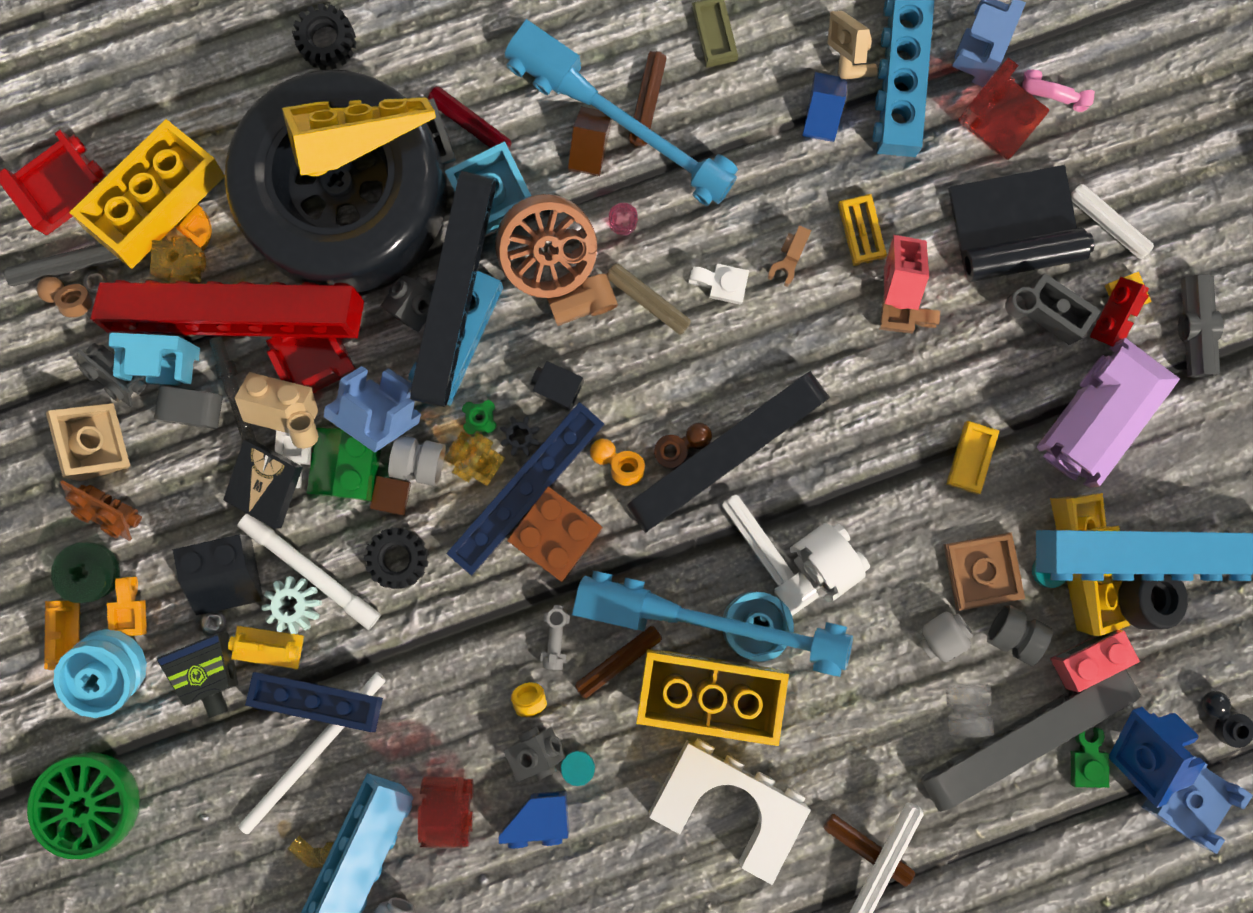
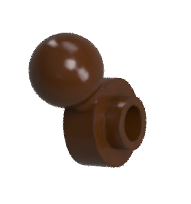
M694 423L689 426L686 436L683 438L676 435L661 437L654 448L656 460L664 467L677 468L687 460L688 449H703L710 444L712 440L711 429L704 423ZM669 445H674L677 453L674 457L669 458L665 455V449Z

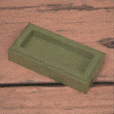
M725 0L693 2L691 8L706 68L738 61V53Z

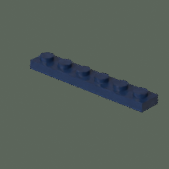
M579 402L446 554L473 576L527 515L548 486L551 487L605 426V423Z

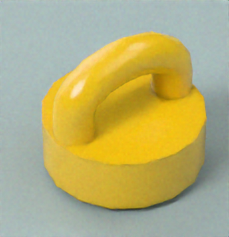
M524 683L518 686L511 695L514 710L520 717L535 716L542 712L547 705L544 689L537 683Z

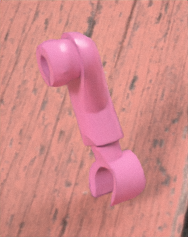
M1032 69L1024 73L1022 88L1027 94L1053 99L1064 104L1073 103V110L1077 112H1084L1093 104L1095 94L1093 90H1084L1078 93L1071 87L1042 80V72Z

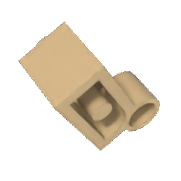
M249 372L234 397L243 422L289 433L292 443L298 448L305 449L315 445L318 440V432L314 419L318 414V408L312 388Z

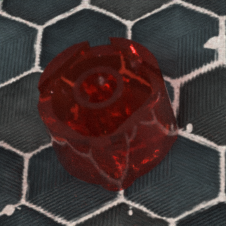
M442 776L423 777L420 794H426V798L422 799V803L418 807V841L421 843L420 848L463 849V847H469L470 832L473 831L474 812L470 811V800H473L474 779Z

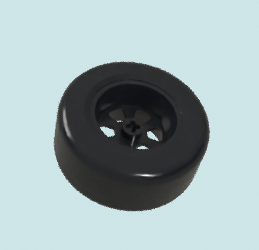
M321 70L288 79L269 90L253 104L240 121L229 145L225 165V188L228 203L238 228L259 254L281 273L300 284L312 282L318 285H334L341 282L353 286L357 292L372 290L386 285L414 267L427 253L440 231L447 206V176L440 151L427 123L370 151L375 157L376 162L365 170H357L351 161L338 169L329 170L325 174L317 176L313 184L298 185L295 182L299 170L295 162L282 108L314 102H329L330 108H344L349 106V101L361 100L362 104L379 106V103L384 99L405 98L400 92L374 77L347 70ZM337 180L342 183L344 182L341 187L334 185ZM379 182L383 184L381 196L377 203H369L360 196L365 183ZM319 196L326 202V207L318 219H312L304 212L302 205L305 201ZM346 205H353L359 213V220L349 225L339 226L337 224L338 209Z

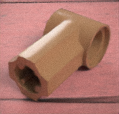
M598 274L587 278L578 288L568 294L547 298L557 326L589 314L591 316L600 315L618 306L607 274Z

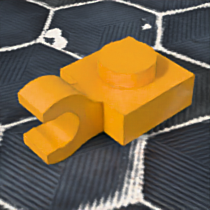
M137 577L117 578L115 580L117 602L107 603L108 629L121 631L128 636L147 634L146 601H135L138 591Z

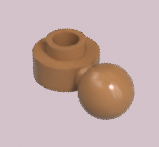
M52 276L42 278L37 284L38 296L45 302H55L59 312L65 317L82 316L92 306V298L83 285L71 284L64 286L60 279Z

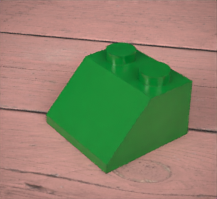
M316 428L318 440L313 445L307 494L371 502L378 475L381 449L373 452L340 428Z

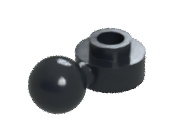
M1211 691L1203 697L1202 708L1204 712L1212 718H1218L1215 731L1221 742L1235 748H1242L1253 740L1252 720L1246 715L1230 711L1231 701L1226 694L1220 691ZM1241 726V731L1237 736L1236 730L1238 727Z

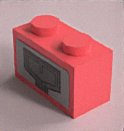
M1116 630L1102 636H1094L1050 658L1065 689L1075 692H1081L1140 662L1124 630Z

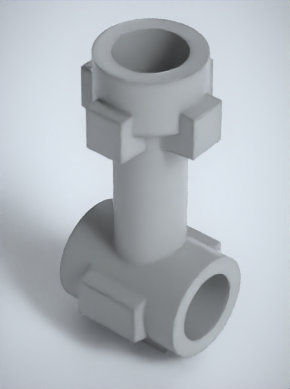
M554 605L553 609L545 612L544 621L548 623L550 629L547 652H541L540 661H543L542 668L563 670V663H566L567 654L561 653L563 626L570 623V614H567L566 610L563 609V605Z

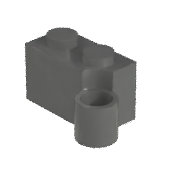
M1046 273L1035 279L1029 287H1022L1016 290L1005 302V309L1011 317L1023 318L1027 316L1068 345L1083 339L1101 310ZM1017 296H1021L1025 300L1026 310L1021 309L1017 305Z

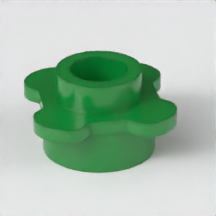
M485 400L481 404L466 402L463 405L462 411L466 416V423L463 428L466 433L471 435L476 431L492 433L496 429L497 424L493 416L495 405L492 401ZM478 414L482 415L481 420L476 419Z

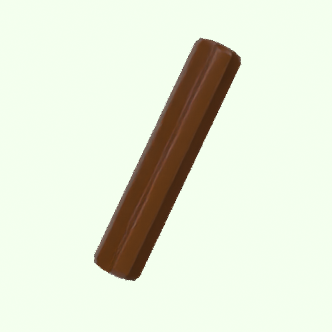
M650 51L648 53L633 117L649 129H651L667 60L666 55L660 51ZM630 132L628 138L630 143L635 146L647 145L646 142Z
M654 626L648 627L576 682L575 687L583 698L589 697L644 655L647 649H651L661 642V634Z
M831 814L823 826L825 831L874 865L882 847L837 815ZM899 861L891 878L907 887L913 880L915 872L905 863Z

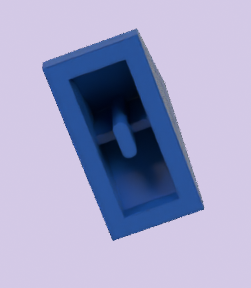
M815 72L802 136L830 142L835 141L846 100L847 79L844 80L838 76Z

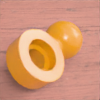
M603 438L596 440L591 445L590 456L592 460L599 465L610 464L611 476L614 481L624 486H631L642 480L645 463L639 454L632 451L616 453L615 445L610 440Z

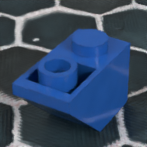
M567 791L533 793L502 829L498 837L499 844L507 843L508 848L512 849L527 847L528 842L542 841L544 846L562 844V839H568L570 832Z

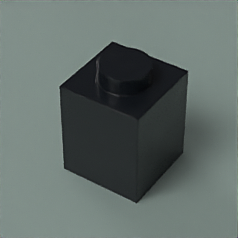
M546 361L543 368L537 367L530 385L534 386L533 393L535 396L571 412L584 384V378Z

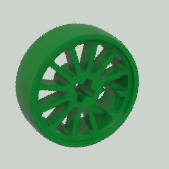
M83 752L62 758L50 765L38 777L31 789L27 804V816L31 831L37 841L47 851L65 859H89L99 856L121 843L134 826L140 807L138 785L130 770L119 760L109 755ZM77 765L81 767L79 785L72 771V768ZM91 767L100 770V774L91 787H89ZM61 774L68 790L57 783ZM109 777L115 784V787L103 793L99 788L105 779ZM51 791L64 801L51 800ZM116 792L119 793L121 805L106 804V797ZM82 799H86L85 804L81 803ZM85 806L89 807V810L84 811ZM50 808L63 809V813L52 818ZM101 813H119V819L117 824L112 822L110 819H108ZM61 820L58 827H56L55 822ZM72 822L77 824L79 828L82 827L81 837L77 838L71 833L70 825ZM96 823L110 832L106 839H102Z

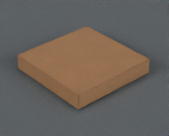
M1012 532L943 544L956 610L960 611L1025 599Z

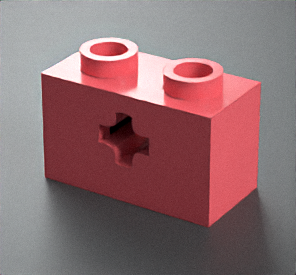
M893 235L884 266L885 304L892 305L898 309L909 308L918 310L929 278L927 241Z

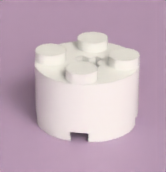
M823 523L790 547L791 553L797 552L798 554L794 562L800 573L802 572L807 577L815 590L821 587L827 593L822 598L828 602H833L863 580L866 576L865 571L870 568V564L864 555L858 551L855 552L849 544L850 536L848 532L838 523L833 527Z

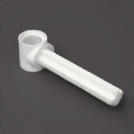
M733 495L725 500L722 504L723 509L778 585L774 589V594L789 608L792 616L816 600L819 595L813 585L802 572H797L796 574L792 572L738 495Z

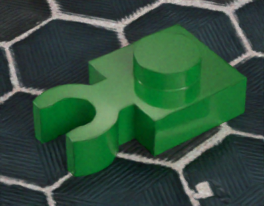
M1094 727V736L1089 741L1085 738V731L1075 736L1076 742L1080 745V751H1070L1071 785L1074 787L1110 788L1109 753L1099 751V747L1104 742V731L1101 728Z

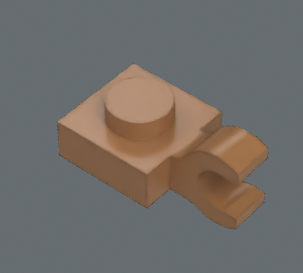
M799 225L795 235L788 233L781 249L782 252L786 253L783 261L776 262L771 266L768 272V279L772 280L775 272L781 270L787 276L784 286L788 287L794 278L795 267L812 230Z
M884 295L879 330L912 334L915 330V324L927 328H936V325H939L941 311L909 308L898 309L892 305L885 304Z

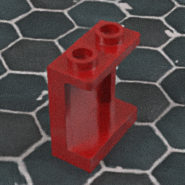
M60 129L55 132L59 141L13 174L6 168L0 171V185L30 225L46 236L73 216L69 212L107 176L96 161L92 160L89 162L84 153L88 150L80 139L74 134L69 137Z

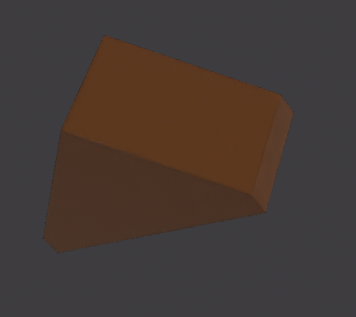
M581 106L573 126L568 170L600 177L612 119L600 110Z

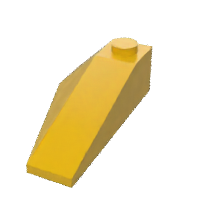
M427 98L384 99L379 103V106L362 104L361 100L349 101V106L344 108H330L329 102H314L282 108L295 162L301 176H320L329 170L338 169L436 118L435 110Z

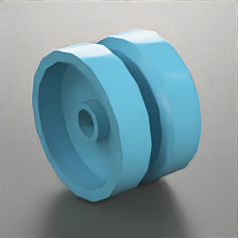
M103 629L88 634L60 658L54 669L53 684L58 698L68 709L81 716L103 717L111 715L122 707L129 697L139 689L146 677L147 662L142 648L133 638L121 631Z

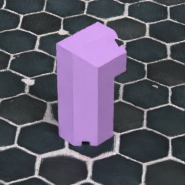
M1126 338L1117 341L1114 347L1111 346L1109 348L1114 352L1112 356L1105 357L1102 355L1081 381L1080 387L1082 389L1077 391L1074 398L1037 445L1039 451L1047 450L1043 457L1048 463L1073 480H1076L1078 476L1086 478L1083 485L1090 488L1098 487L1103 483L1180 380V378Z

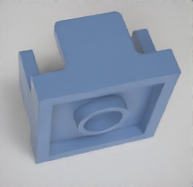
M980 0L974 11L976 17L971 29L967 28L955 53L952 67L973 75L972 83L984 87L1002 63L1026 2L1012 0L1009 4L998 0Z
M361 366L341 378L337 398L325 406L323 417L373 452H377L419 424L421 413L414 409L415 402L410 399L412 387L410 382L389 368L382 372L380 385L371 379L366 381L368 370Z

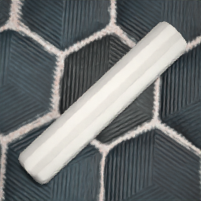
M1080 184L1071 193L1072 202L1137 258L1142 259L1151 252L1154 247L1153 243L1087 186Z

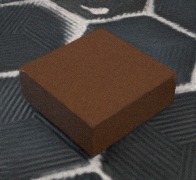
M377 476L370 509L405 516L411 483Z

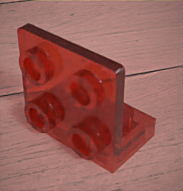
M1009 57L958 119L959 123L1006 160L1012 158L1049 112L1045 105L1015 83V79L1011 75L1019 65Z

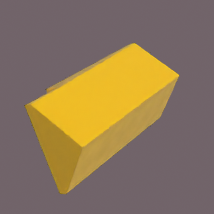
M1103 493L1050 498L1056 530L1120 531L1119 525L1106 526ZM1073 574V581H1067L1077 631L1093 636H1102L1130 626L1122 615L1118 604V591L1122 581L1112 580V574H1104V581L1081 580V574Z

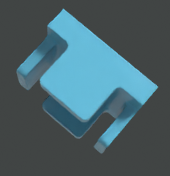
M110 333L109 347L115 350L114 377L131 381L132 376H146V382L153 385L179 386L181 383H192L193 362L199 361L200 348L179 336Z

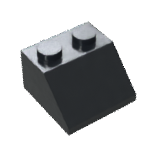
M239 534L172 549L179 584L196 616L264 601L252 538L250 536Z

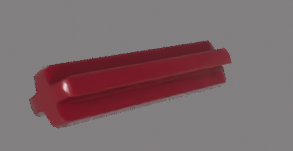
M436 86L429 93L428 100L434 98L438 110L489 148L505 141L508 149H510L512 143L508 137L442 88Z

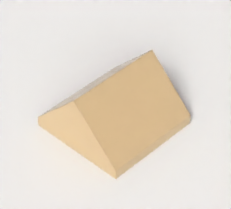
M114 403L49 410L46 412L63 478L85 481L130 467Z

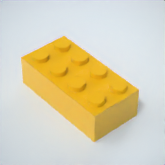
M165 119L69 213L86 232L129 268L133 269L225 175L213 156Z

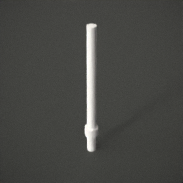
M376 672L360 690H355L354 692L373 696L386 682V679L379 672ZM329 724L238 825L243 833L249 834L342 731L344 726Z

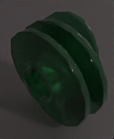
M89 542L75 543L65 547L56 556L51 567V581L55 591L63 599L73 603L94 602L111 594L115 589V580L120 578L121 574L119 562L114 553L104 545ZM83 568L89 571L87 578L86 575L82 574Z

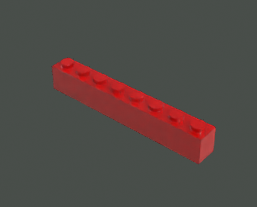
M115 280L114 283L99 282L90 319L107 333L358 338L364 300L353 286L341 282L334 285H318L312 282H304L301 285L271 282L269 285L246 281H241L238 284H223L217 281H208L206 284H193L187 281L160 283L154 280H147L145 283H131L125 280Z

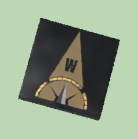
M244 439L223 500L273 529L282 528L303 466L253 439Z

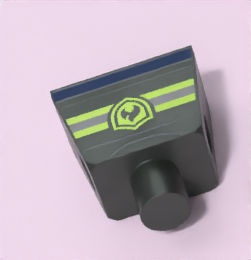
M228 632L214 634L157 658L161 669L182 704L186 706L202 700L208 718L229 711L222 692L238 685L235 663L231 659L232 650H228L230 639Z

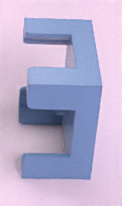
M1205 763L1194 784L1174 792L1166 805L1156 808L1147 798L1142 808L1198 846L1217 854L1225 839L1214 834L1232 805L1245 809L1253 795L1239 785L1225 781L1207 769V764Z

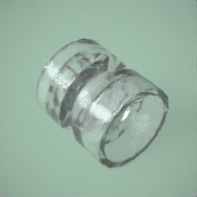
M960 684L946 686L947 706L952 709V713L947 716L949 735L954 737L994 735L993 715L987 711V708L992 705L991 685Z

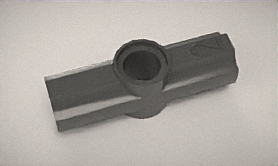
M1198 274L1184 277L1181 279L1183 313L1178 321V334L1180 339L1185 342L1187 377L1200 378L1220 375L1218 340L1223 334L1224 322L1221 313L1216 311L1214 276Z

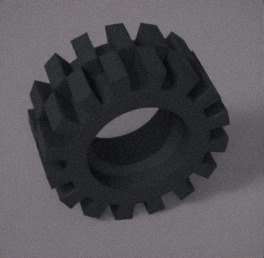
M324 3L318 4L319 10L316 11L312 5L307 7L310 13L306 16L302 11L298 15L301 22L295 20L293 26L296 31H292L293 38L295 39L294 43L302 57L311 66L316 67L318 65L320 70H326V65H329L331 70L337 69L335 63L339 61L342 66L347 63L345 56L351 58L354 54L351 48L356 49V41L354 39L356 35L348 17L345 16L342 10L339 9L337 11L335 6L330 4L328 9H326ZM323 27L333 28L337 33L333 44L321 48L313 43V36L317 30Z
M401 528L385 529L379 535H375L372 538L371 544H367L366 550L368 552L367 555H364V561H367V567L365 568L367 573L372 575L371 579L374 582L380 583V586L391 589L407 588L417 583V580L425 574L424 570L425 567H428L429 561H427V556L429 554L428 550L425 549L424 541L416 533ZM394 545L403 546L409 553L407 567L399 572L390 570L384 561L386 551Z

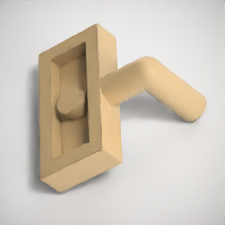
M831 11L828 45L840 53L839 77L844 80L875 77L877 75V65L875 63L852 65V63H866L867 51L870 50L872 42L870 29L844 11Z

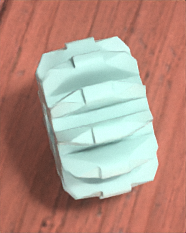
M289 576L286 577L285 585L281 581L273 583L276 593L272 591L265 592L264 596L271 600V604L262 605V610L272 611V614L267 617L266 622L272 624L278 621L276 625L277 632H284L288 627L290 634H297L299 626L304 630L311 628L308 618L314 620L319 618L320 615L313 611L312 608L322 605V601L318 599L312 600L311 597L317 593L318 589L311 587L306 590L307 579L301 578L296 584L294 577ZM291 599L297 600V604L294 606L295 611L287 610V607L290 605L289 600Z

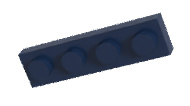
M253 672L245 706L367 732H376L383 698Z

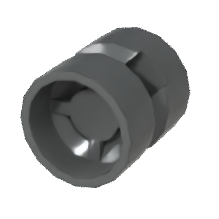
M1006 605L994 619L988 632L987 643L1004 652L1012 649L1013 657L1033 666L1046 652L1052 639L1053 629L1036 619L1027 621V614L1011 605Z

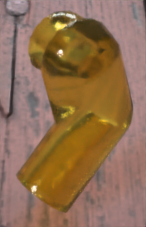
M299 835L288 847V850L307 867L322 868L334 842H327L323 848H313Z

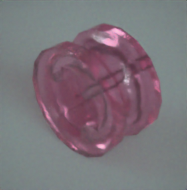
M618 203L610 209L609 226L614 233L628 235L636 229L638 214L631 204ZM623 212L624 216L626 212L631 215L629 217V225L623 226V223L620 226L617 225V213Z

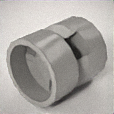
M399 436L393 443L389 458V477L408 481L414 476L417 483L436 487L444 465L445 444L426 440L420 445L417 438Z

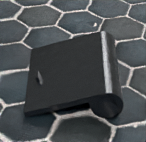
M1065 165L948 188L963 268L969 282L1087 260L1090 252L1094 251L1092 234L1087 233L1083 227L1077 228Z

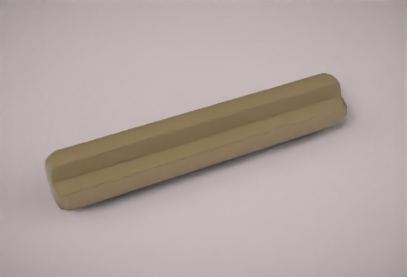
M615 263L609 269L607 277L610 282L676 333L681 335L690 326L691 320L621 265Z

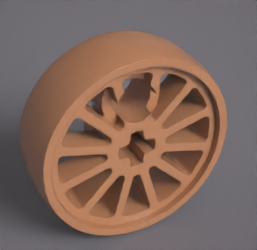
M541 194L525 198L509 209L498 227L495 250L501 270L512 285L531 296L554 298L570 293L587 279L596 261L597 238L590 220L575 203L560 196ZM544 210H551L547 226L543 228L539 213ZM562 212L568 214L554 229L557 214ZM534 213L538 229L534 230L523 219ZM574 221L581 226V229L578 231L567 228ZM520 225L531 236H522L512 232L516 226ZM577 239L580 241L579 248L573 250L572 253L563 251L564 244L568 240ZM510 241L528 245L507 252ZM546 241H550L552 246H549L548 252L544 253L541 248L545 247ZM529 255L518 268L514 269L512 267V259ZM537 261L533 279L522 276ZM560 262L570 271L561 278L557 277L554 264ZM544 265L550 268L551 281H540Z

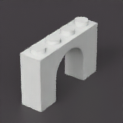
M698 738L695 743L686 740L649 810V818L681 834L697 801L705 792L720 785H733L744 789L756 801L758 821L739 859V863L742 869L773 885L811 811L807 804L803 803L806 797L790 788H787L785 792L773 786L775 780L759 771L756 772L755 776L744 771L745 764L732 756L727 755L725 760L713 754L715 749L713 746Z

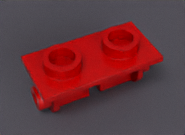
M1120 276L1090 337L1114 347L1117 341L1126 338L1134 324L1128 318L1130 314L1138 316L1146 299L1149 297L1147 295L1149 288L1141 283Z

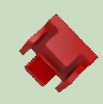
M272 337L266 340L270 348L267 354L280 380L311 387L313 393L356 370L341 338Z

